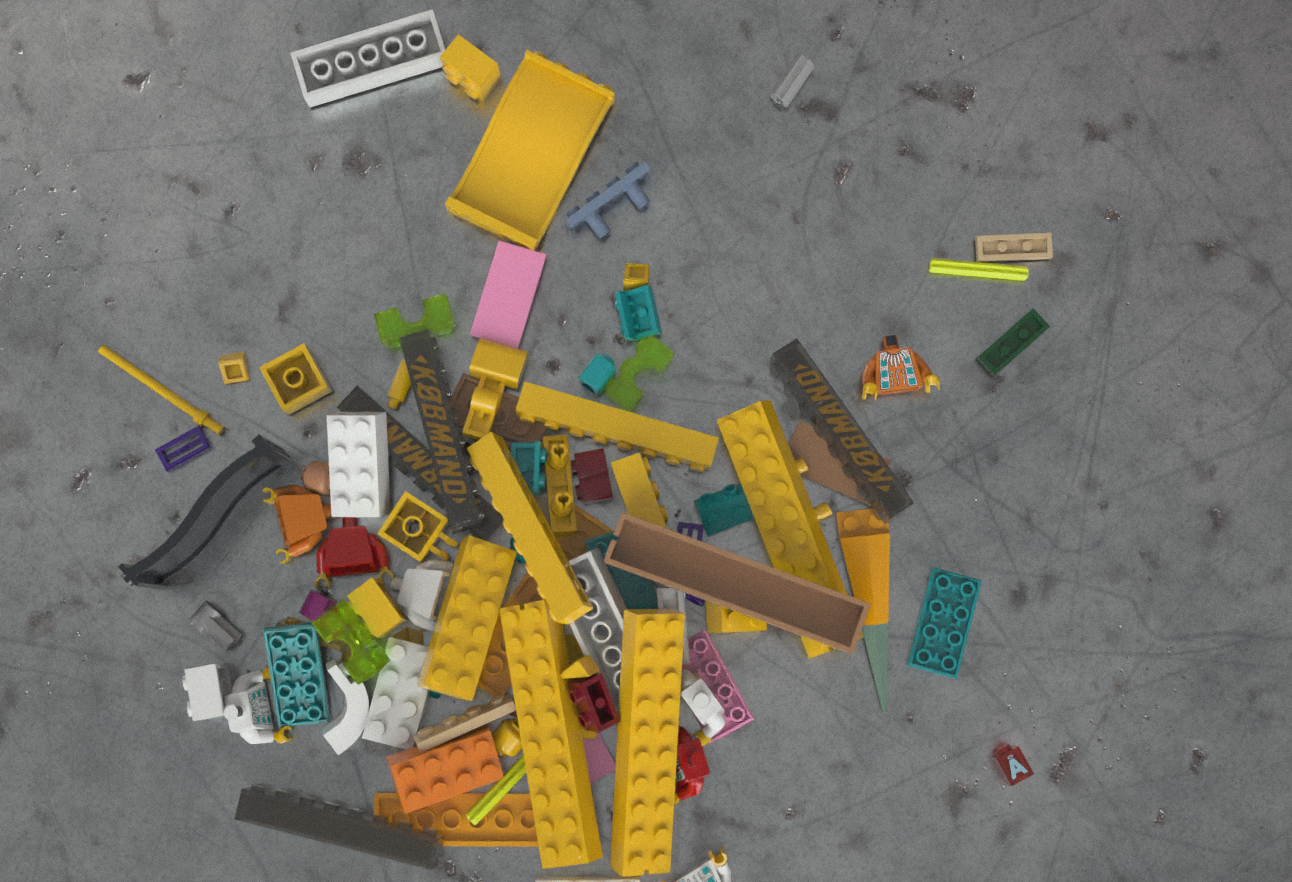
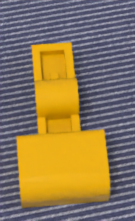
M483 338L479 339L470 363L469 372L470 376L479 378L480 381L472 396L470 410L462 431L463 436L480 440L490 433L505 387L518 390L529 358L528 351Z

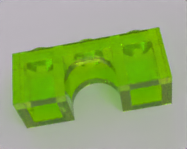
M447 294L423 299L424 314L415 323L405 322L398 307L374 313L381 343L384 346H389V348H396L402 346L403 341L406 340L421 341L426 339L427 335L437 332L440 335L452 331L451 328L456 327Z
M652 335L647 340L645 338L640 340L634 349L637 353L632 359L628 357L619 368L622 371L617 379L612 377L604 388L607 391L605 398L622 410L632 412L644 397V392L633 381L636 373L640 370L648 369L660 376L674 358L675 352Z
M345 599L323 611L311 623L326 644L334 639H340L349 645L352 655L342 665L357 685L379 673L390 661L385 650L378 644L370 630L362 623L354 609Z

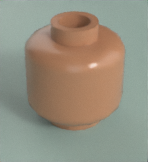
M311 461L307 467L303 468L301 481L304 488L315 494L329 495V463Z

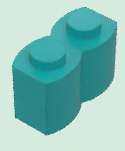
M604 352L601 355L596 353L577 377L579 379L578 382L598 397L616 374L615 361Z

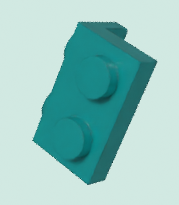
M651 285L641 286L626 292L621 290L615 292V307L621 319L620 330L626 340L639 341L662 334Z
M535 441V443L511 442V455L532 494L541 495V488H545L546 474L542 473V463H546L547 448H543L541 441Z
M741 484L727 485L723 490L703 494L699 499L694 500L707 536L754 519Z

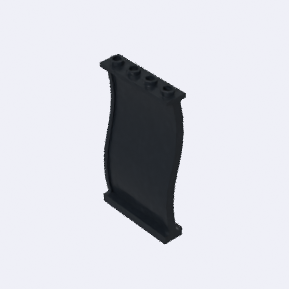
M258 434L252 440L255 448L237 458L217 475L197 499L180 526L160 547L134 565L121 563L118 566L123 572L121 577L130 586L135 585L165 590L168 587L165 580L181 571L204 551L221 530L238 503L256 485L282 467L291 471L297 465V462L280 445Z

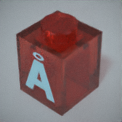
M1003 745L996 750L997 754L992 757L1006 785L1014 786L1034 775L1019 746Z

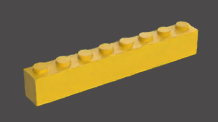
M525 381L516 407V415L520 416L519 419L524 422L534 423V420L544 423L543 426L548 429H566L568 434L576 437L590 436L593 437L592 440L600 444L611 442L617 444L616 447L624 451L635 449L641 451V455L648 458L659 456L665 458V462L672 465L687 464L690 465L689 469L697 472L709 471L719 440L715 436Z
M493 432L488 433L467 448L471 455L469 461L479 471L482 477L480 482L483 487L490 492L493 498L491 500L493 507L501 513L504 519L502 521L504 528L508 533L512 534L515 540V549L520 555H523L526 561L525 568L527 572L535 578L538 584L536 587L538 593L543 599H546L550 607L548 608L550 616L554 621L568 625L592 610L593 606L504 439Z

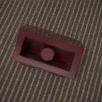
M595 673L589 677L575 678L567 682L570 689L568 691L569 697L578 709V720L585 730L599 733L620 722L602 673Z

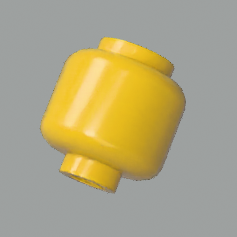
M512 718L501 721L492 733L497 754L502 757L506 755L515 757L523 749L518 719Z

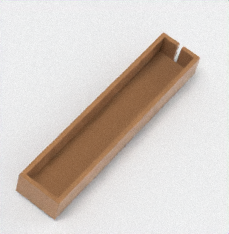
M623 512L621 513L613 534L619 539L618 542L611 540L603 561L605 564L843 652L854 653L871 605L870 603Z

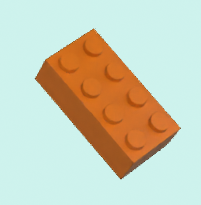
M486 724L422 753L415 746L386 757L399 804L405 814L504 778L493 737Z

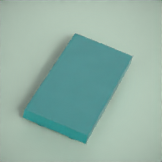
M614 531L586 540L585 544L588 552L599 548L604 559L611 540L618 542L619 538L613 535ZM606 564L627 609H658L657 594L651 580Z
M935 567L931 568L907 666L957 679L982 580Z
M316 622L265 627L263 632L278 727L330 722L331 717Z

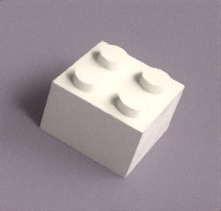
M215 663L184 669L183 687L185 691H188L190 700L187 701V712L190 717L192 716L193 721L224 716L226 708L224 697L232 692L228 663Z

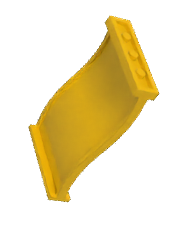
M526 50L525 57L505 90L470 164L454 192L445 202L447 211L519 247L537 251L539 243L554 218L594 135L609 108L615 102L613 89L604 83L598 85L592 82L591 78L584 73L578 72L576 74L570 71L569 67L561 62L553 63L547 60V57L539 51H534L533 53Z

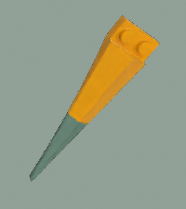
M887 507L835 512L838 539L853 596L871 604L862 627V632L881 709L886 713L890 532Z

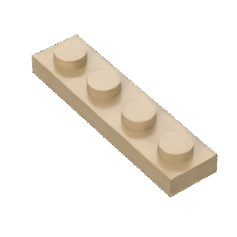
M503 694L494 696L485 705L472 706L466 710V713L458 717L450 716L445 718L442 724L433 728L429 726L419 730L418 734L413 736L414 742L419 752L422 753L515 711L516 707L513 700L508 694L505 696Z

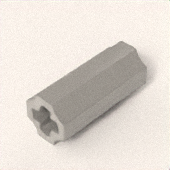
M796 54L770 93V97L776 103L783 107L789 106L814 69V64L811 60L801 54Z

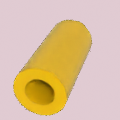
M404 359L401 360L387 393V397L390 398L387 407L396 410L399 402H404L417 371L412 369L411 365H418Z

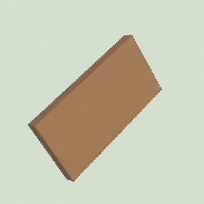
M465 373L462 374L445 409L446 421L464 428L472 396L480 380ZM504 391L491 432L523 443L542 442V438L545 436L548 428L544 427L542 422L534 420V423H527L520 420V416L516 415L519 398ZM505 441L507 447L511 449V443Z
M800 420L789 442L794 460L802 457L808 467L807 471L800 474L801 477L866 505L873 506L880 490L876 486H881L883 481L870 482L868 478H873V476L864 474L862 470L875 473L884 467L886 471L880 474V476L885 477L892 461L891 459L875 453L879 459L878 463H881L879 466L874 464L857 465L850 452L857 453L870 450L863 447L846 449L839 437ZM845 440V443L847 445L852 444L851 442ZM863 455L866 458L874 460L873 456L871 455ZM857 457V460L859 462H866L865 460Z

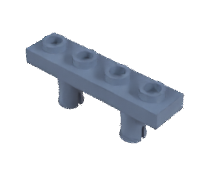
M646 161L640 165L638 162H635L625 170L627 175L619 179L616 176L606 184L608 189L600 194L596 191L586 199L588 203L581 209L577 205L567 212L568 218L564 223L571 230L580 222L587 221L600 239L610 232L611 229L598 213L600 211L599 208L621 192H626L638 209H641L650 202V199L638 182L651 168Z

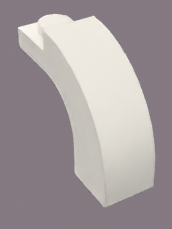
M333 658L326 664L327 671L344 692L345 703L341 713L321 729L325 739L339 755L348 749L364 730L369 713V700L366 688L358 672L348 678L351 673L343 662L338 664Z

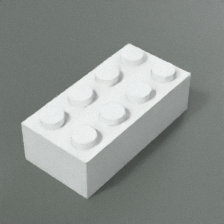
M336 412L327 415L331 516L382 517L390 513L386 412Z
M389 637L365 724L363 739L406 750L416 746L413 736L417 735L418 731L422 728L430 698V690L417 686L429 646Z

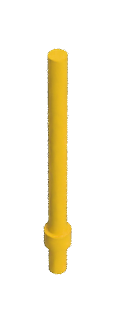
M103 344L99 348L98 353L193 417L195 423L200 426H206L217 435L223 433L225 427L210 418L208 412L202 408L197 409Z

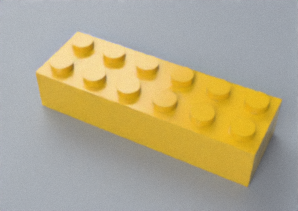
M470 535L462 538L417 683L418 687L463 701H473L517 551Z

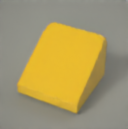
M625 263L623 291L626 292L649 285L650 265Z
M244 351L220 356L218 364L224 385L249 380Z
M585 655L565 669L560 676L562 679L589 677L598 672L599 668L590 655Z

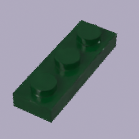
M1033 308L976 359L994 377L1044 333L1050 325Z

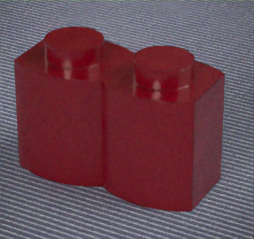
M604 448L575 453V460H571L570 463L573 475H578L579 485H575L577 500L582 499L584 505L613 500Z

